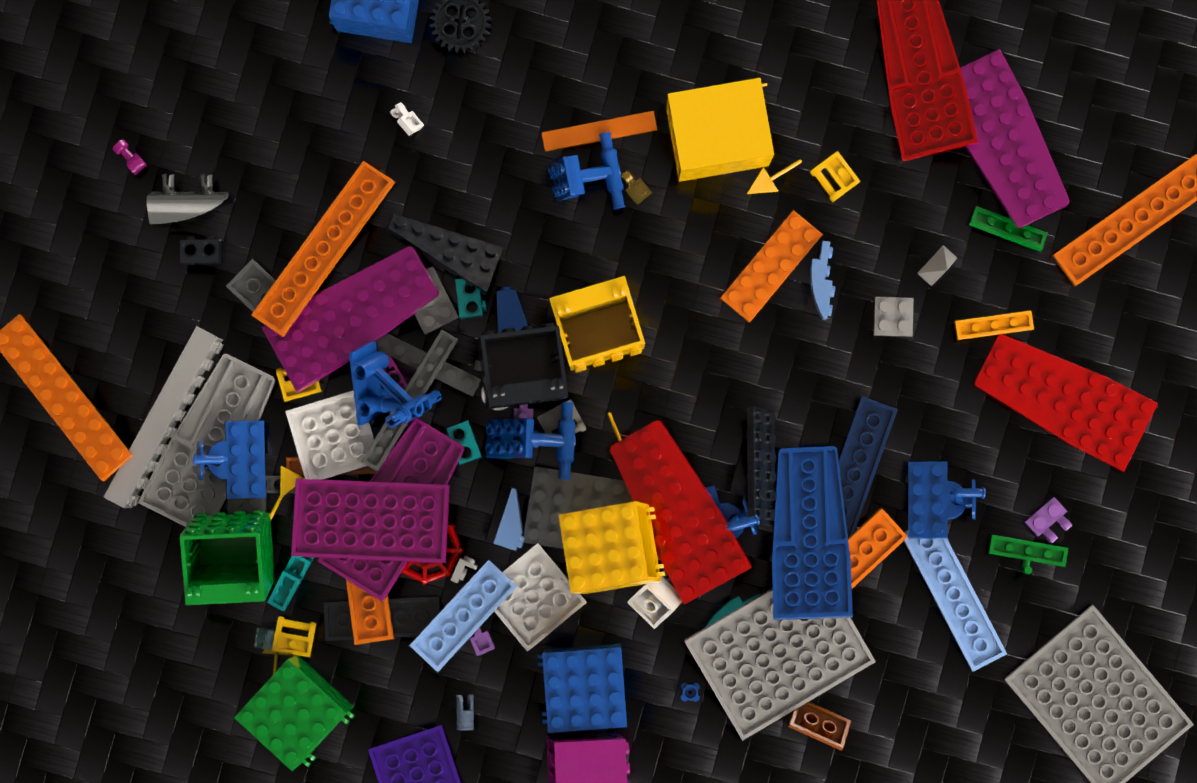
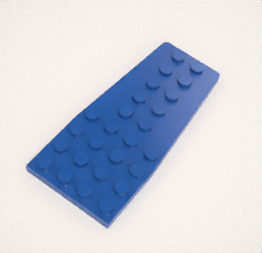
M834 446L782 448L778 453L777 498L775 503L772 553L774 620L853 617L851 558L837 448Z

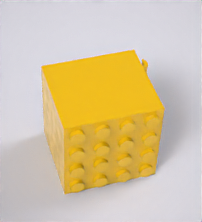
M625 276L549 298L557 326L560 329V336L571 371L575 370V373L587 370L586 366L592 364L594 367L604 365L605 361L609 359L615 362L623 359V355L629 353L630 356L641 354L642 349H644L645 341Z
M634 501L559 515L571 593L589 594L661 581L660 576H665V572L659 571V568H664V565H658L651 519H656V516L650 515V512L655 511L654 507Z

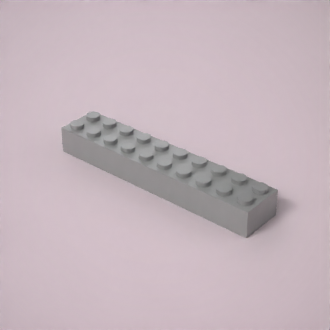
M196 326L129 449L133 457L118 469L104 498L123 508L137 506L141 497L139 495L150 480L148 478L151 472H154L156 469L157 461L164 454L169 439H172L175 434L176 426L186 416L187 412L185 410L188 404L191 405L195 400V391L203 385L206 371H210L213 367L214 356L221 352L224 345L222 344L223 339Z

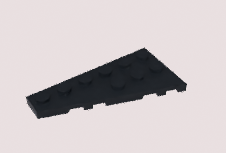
M393 215L388 227L389 234L405 244L412 245L417 249V252L429 256L431 261L454 276H459L466 280V284L471 287L475 286L481 290L480 293L486 296L503 247L401 215Z

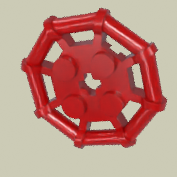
M448 523L447 533L453 548H447L446 553L453 552L446 567L443 563L408 562L401 574L403 573L421 582L422 585H427L429 582L447 576L450 577L461 553H463L454 528L455 525ZM415 564L423 568V574L409 567ZM439 565L442 569L427 575L429 568Z

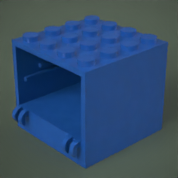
M331 0L329 23L334 25L339 32L412 43L419 0Z
M621 643L544 649L542 655H537V659H543V662H538V666H543L546 712L542 711L541 716H547V720L542 719V724H547L548 733L627 727Z

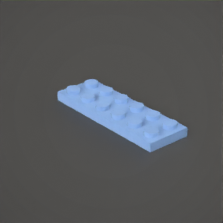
M488 560L409 646L439 672L515 590L517 585Z

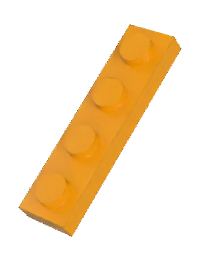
M1032 311L954 321L957 340L1034 330Z

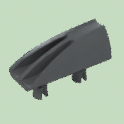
M162 174L163 191L151 192L147 195L150 224L171 223L202 215L222 204L229 194L228 192L213 191L212 174L208 175L207 182L205 174H200V192L174 191V174L169 175V182L167 174Z

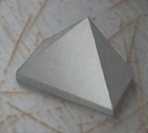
M943 245L917 274L932 286L950 268L957 257Z

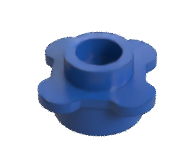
M686 682L681 684V700L697 702L700 698L698 695L700 685L696 682L693 684Z

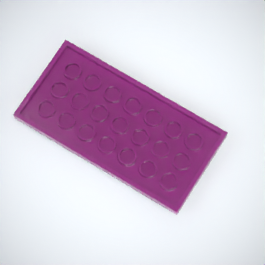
M296 479L291 556L446 563L450 485Z

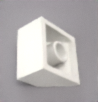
M660 576V582L644 584L627 601L654 629L674 612L682 602L676 589L663 576Z

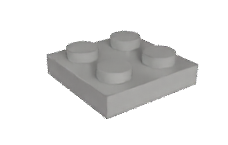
M874 297L873 336L912 337L914 298Z

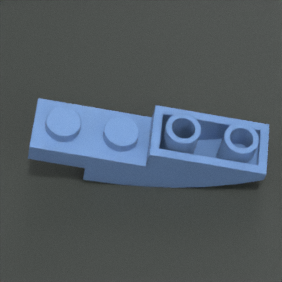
M828 241L821 242L819 259H812L810 264L811 292L814 304L822 320H826L832 314L833 305H830V297H834L835 286H832L833 281L825 280V277H829L830 266H827L828 258H832L833 247H830V242Z

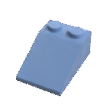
M512 488L493 544L517 551L518 547L522 548L525 537L522 536L523 527L518 491Z

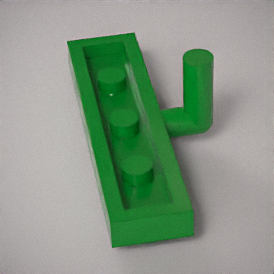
M978 206L974 208L969 225L1039 252L1042 251L1048 234L1028 225L1017 228L1009 215L1007 218Z
M991 535L988 554L1022 559L1021 572L1031 574L1030 561L1065 567L1068 548Z

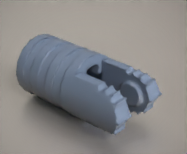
M473 694L467 696V710H463V697L461 695L456 696L457 730H474Z

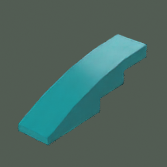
M291 556L267 603L284 612L314 557Z

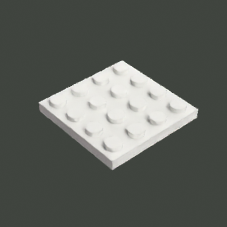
M354 391L285 411L305 479L326 480L368 467L361 461L375 439L370 422L362 426L357 424Z
M537 543L503 571L517 587L494 612L528 652L587 602L581 594L570 592L568 578Z

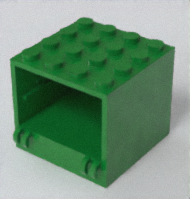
M256 510L245 514V511H237L234 514L227 515L226 512H217L214 515H207L206 513L195 514L180 535L185 604L200 605L265 601L275 581L270 512L265 513L264 510Z
M295 655L285 661L234 718L291 771H294L302 763L309 767L311 762L306 760L307 757L314 761L316 756H313L311 753L341 720L345 724L350 722L349 719L345 718L346 715L350 718H353L355 715L350 712L354 706L299 655Z

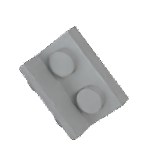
M468 556L460 557L451 581L458 583L459 579L463 581L468 570L464 567L468 566L476 570L478 564H475L476 560Z

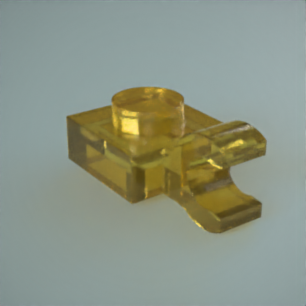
M626 171L621 176L629 186L625 191L636 205L652 194L640 178L635 181L629 171Z

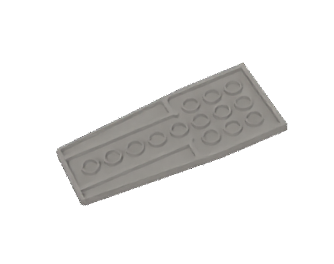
M223 354L167 445L138 503L185 527L197 513L214 515V513L220 512L226 501V480L212 475L207 465H204L203 480H198L196 467L193 462L197 441L203 442L204 455H207L213 445L225 441V421H260L275 384V378L229 354Z

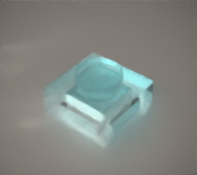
M257 628L254 647L271 650L274 631Z

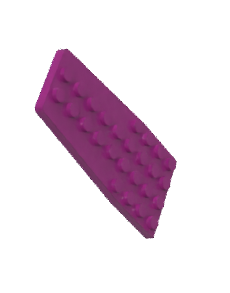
M999 49L961 67L979 142L965 147L1015 226L1022 228L1066 207L1070 202L1028 101L1001 50Z
M409 246L314 295L284 337L266 325L262 329L296 392L299 393L348 363L350 352L369 342L378 341L438 297L439 291L416 250Z
M415 419L390 452L379 472H376L369 482L447 485L465 448L422 420ZM341 558L318 559L319 563L384 602L408 562Z

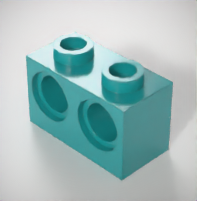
M456 279L460 319L483 317V312L487 310L486 302L481 298V290L475 288L473 293H467L465 291L466 280ZM469 303H477L478 308L475 312L467 310Z
M469 421L446 428L448 432L445 433L446 436L464 447H469L471 450V455L468 458L461 456L459 465L482 457ZM457 429L464 431V437L461 440H456L454 437V432Z

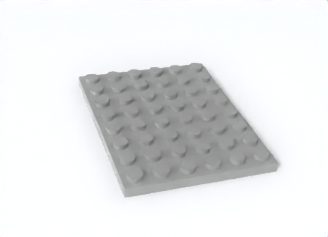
M773 588L684 640L742 741L876 662L850 617L774 620Z
M1094 605L1088 607L1004 678L1006 683L1090 783H1126L1194 725Z

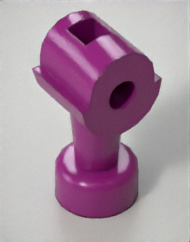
M122 139L112 149L116 154L123 155L127 161L128 168L137 175L147 164L137 153H131L127 149L128 143Z

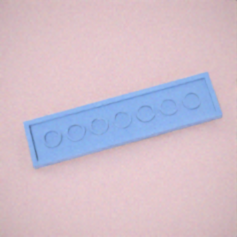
M907 537L904 542L971 671L973 672L1006 655L1007 653L947 539H909Z

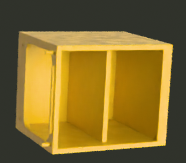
M761 78L669 93L667 95L666 112L679 182L768 167L774 156L762 89V87L767 86V83L762 84Z

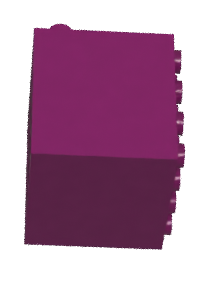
M618 733L546 735L548 783H630L627 781V774H630V763L626 760V754H629V742H626V739Z

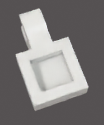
M401 102L396 104V108L390 111L394 118H399L397 122L409 136L421 130L424 126L413 111L408 112Z

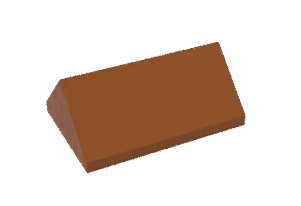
M807 702L791 712L786 725L842 751L851 720L811 702Z

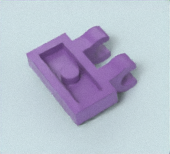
M1055 497L1050 499L1024 522L1037 537L1043 534L1050 543L1058 539L1049 529L1053 523L1057 521L1064 530H1068L1072 526L1069 520L1063 516L1067 511Z

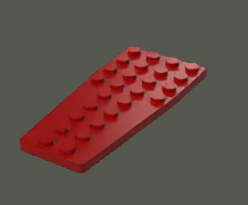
M877 0L890 105L902 160L908 161L979 143L966 84L939 0Z
M1003 334L996 337L974 381V385L1064 442L1122 472L1125 471L1158 405L1157 402L1106 376Z
M654 421L610 447V451L633 502L636 501L648 504L649 507H654L655 511L650 512V515L656 516V519H651L657 556L664 565L665 571L684 604L752 568L733 531L726 529L728 522L662 421Z

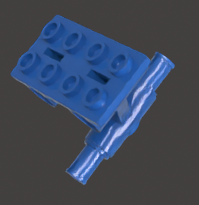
M611 132L599 134L602 146L600 153L602 166L580 170L578 155L565 156L550 164L548 173L550 179H553L552 193L553 197L557 198V201L585 194L583 183L605 179L607 191L611 193L613 209L625 207L622 194L624 185L622 184L617 150L613 149Z
M374 341L349 353L357 424L360 426L389 411L395 413L386 417L385 420H389L386 424L388 427L394 428L400 423H407L416 417L422 416L423 413L431 409L434 403L442 399V397H439L441 393L438 390H433L429 394H421L414 399L409 396L383 370L388 367L389 358L385 353L377 351L376 342Z
M561 402V419L558 421V434L539 433V431L534 430V419L530 418L488 420L486 426V457L501 459L533 458V448L538 446L557 447V460L559 462L558 479L571 480V463L574 461V446L576 443L575 422L572 420L574 403Z

